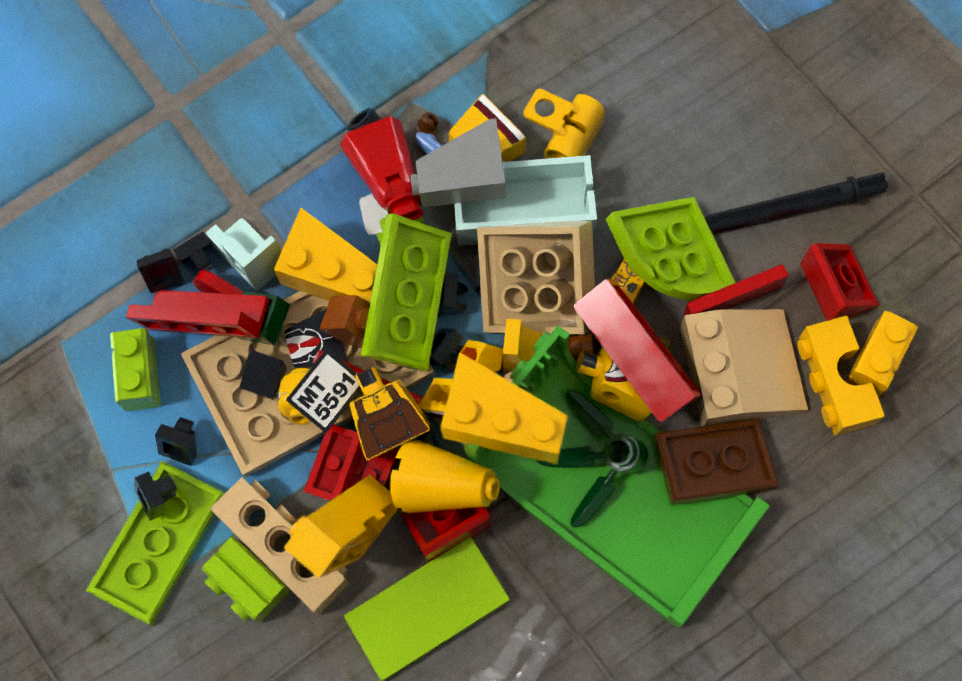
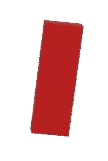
M784 265L775 266L688 302L683 317L690 314L731 309L782 288L789 274Z

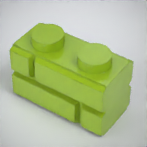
M146 328L111 333V348L114 350L112 352L115 402L125 411H137L161 406L154 337L150 335Z
M234 536L230 537L218 549V552L202 566V570L209 576L204 581L205 584L218 596H221L224 592L235 601L230 608L245 622L250 618L259 623L263 621L291 590Z

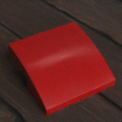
M333 424L323 437L303 492L331 501L369 475L388 489L392 469L395 470L398 461L396 455L400 448L396 446L366 461L358 433Z

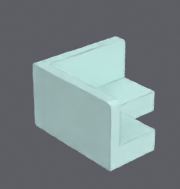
M243 218L239 219L225 232L215 224L205 233L212 246L256 292L276 276L274 267L281 254L277 241L272 236L264 240Z

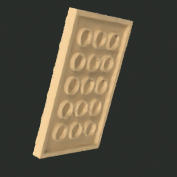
M302 291L285 298L284 301L289 303L290 307L276 346L245 341L234 336L215 335L181 353L245 478L325 435V432L312 422L306 425H297L291 423L289 418L283 416L278 410L279 389L274 400L240 389V384L250 350L282 360L287 367L284 376L297 369L293 366L285 330L326 309L329 304L328 300ZM342 342L348 363L363 370L375 366L381 378L389 382L399 379L407 390L435 375L430 363L428 371H417L361 356L362 348ZM362 390L358 392L352 401L364 396ZM350 404L334 425L342 426L353 420Z

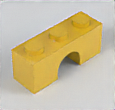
M843 316L807 326L799 336L797 346L801 358L804 361L807 360L809 364L811 387L821 397L823 403L821 412L826 426L831 427L834 436L876 425L885 415L873 383L859 386L850 385L840 377L837 370L838 362L851 359L859 350L848 317Z

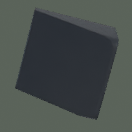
M250 350L240 389L274 400L280 386V381L287 370L285 363L280 359Z

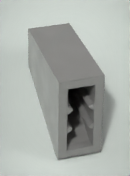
M496 118L481 123L416 160L417 174L410 175L413 196L420 195L422 208L506 197L505 177Z

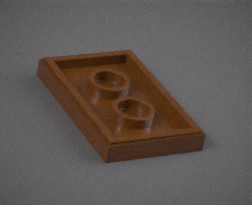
M759 418L656 432L653 437L671 505L773 491L779 487Z

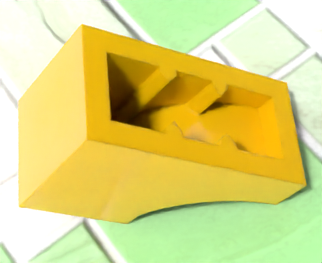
M506 320L503 348L504 374L513 372L522 360L528 363L536 353L533 350L534 345L543 334L529 329L521 320Z

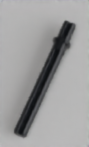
M883 172L857 179L850 176L844 182L709 214L705 217V220L713 235L848 201L855 204L859 202L860 198L885 193L886 189H888V182L885 180Z

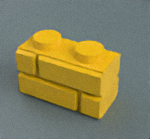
M884 311L874 323L846 382L855 386L872 382L879 397L888 389L894 373L897 371L918 327L890 311Z

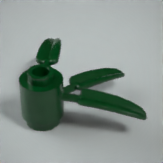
M569 390L566 393L567 400L577 414L598 437L607 436L608 440L604 445L603 452H594V449L590 446L565 448L560 450L557 464L541 460L536 461L542 466L580 468L593 466L594 459H604L606 464L612 468L606 477L600 476L597 478L575 510L570 524L576 528L589 521L610 497L615 489L611 481L618 471L633 474L644 468L648 460V451L645 444L637 438L627 434L614 435L610 431L613 428L612 421L584 395L575 390ZM629 450V456L625 459V454Z

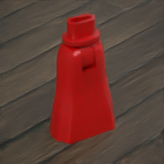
M388 116L347 132L341 141V150L363 179L377 203L388 214L393 213L411 220L420 218L423 215L420 207L421 199L420 195L413 196L410 175L416 173L401 121L393 118V116Z

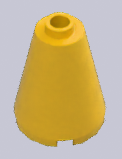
M416 439L405 442L396 455V458H401L402 460L399 470L392 469L390 492L394 506L402 508L401 512L420 513L487 507L491 504L492 500H496L498 497L500 481L496 478L495 472L478 463Z

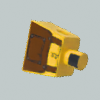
M375 366L355 375L364 396L349 404L366 461L431 430L433 427L431 422L399 379L384 386Z

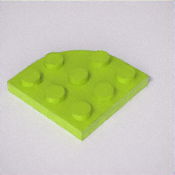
M695 197L614 211L606 218L630 270L657 291L677 299L695 300L736 283Z

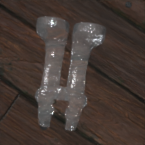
M537 602L523 618L516 620L513 625L514 632L495 661L486 669L474 670L466 681H505L526 646L533 650L513 681H536L551 656L558 654L560 651V641L564 635L568 623L567 620L559 616L556 622L548 629V634L543 641L531 633L535 625L539 624L541 616L547 608L542 603Z

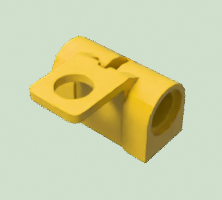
M541 88L534 92L524 109V117L554 132L544 151L543 159L585 156L604 122L605 109L602 104L591 96L578 94L571 103ZM541 101H548L554 105L555 111L552 115L543 117L536 113L535 106Z

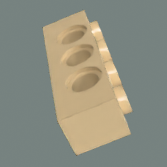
M241 477L210 510L319 616L350 584L343 576L348 570L342 567L321 578H318L316 575L310 578H302L300 575L302 563L287 550L276 552L274 548L278 537L290 535L289 531L296 519L282 505L275 510L266 501L271 494L256 480L250 485ZM257 510H264L266 513L264 522L257 527H251L249 519L252 513Z

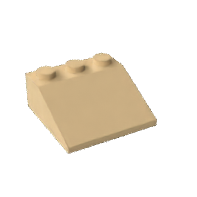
M556 221L477 228L484 333H505L507 319L521 320L526 327L540 333L547 331L551 334L558 325L570 334L584 335L590 331L589 327L575 310L574 304L595 288L592 221Z
M783 309L714 310L684 316L680 326V333L690 379L702 394L695 400L701 426L758 418L760 420L808 411Z

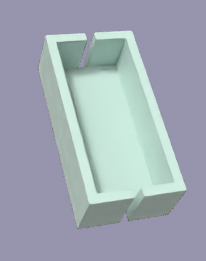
M587 155L502 162L506 197L454 204L458 246L478 244L477 228L484 226L556 221H592L594 236L597 213L593 190L591 157Z

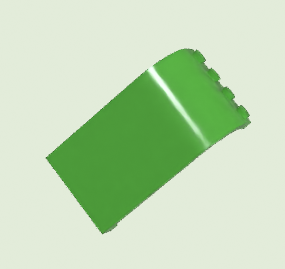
M558 325L551 334L546 331L538 339L533 348L536 353L528 363L522 360L516 366L510 376L513 380L511 383L567 415L561 449L590 446L594 449V452H603L604 445L608 440L607 436L598 437L573 409L567 400L566 393L569 390H575L584 395L612 421L613 428L610 431L614 435L627 434L641 440L645 444L648 451V460L644 468L633 474L618 471L611 481L615 489L607 501L589 521L581 527L575 528L570 524L575 510L597 478L600 476L606 477L612 469L606 464L604 459H594V465L591 467L557 468L542 466L536 459L464 443L465 452L471 461L490 468L495 472L496 478L500 481V490L518 506L678 629L693 612L770 505L759 497L752 500L747 495L671 505L653 438L656 432L661 431L646 420L642 422L636 421L591 397L592 378L576 372L577 362L569 351L570 333ZM629 450L625 454V459L629 456Z

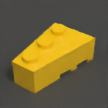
M300 207L274 267V272L281 285L328 301L334 296L357 295L370 303L377 264Z
M459 353L441 424L443 438L557 464L566 428L567 415L464 354Z
M369 475L309 516L299 518L291 527L289 534L292 537L284 548L314 575L321 578L360 560L399 508L394 506L391 492Z

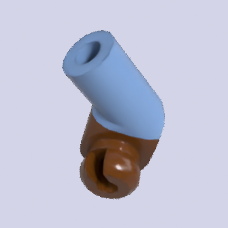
M431 112L424 113L416 124L415 142L426 154L442 146L436 140L439 120Z

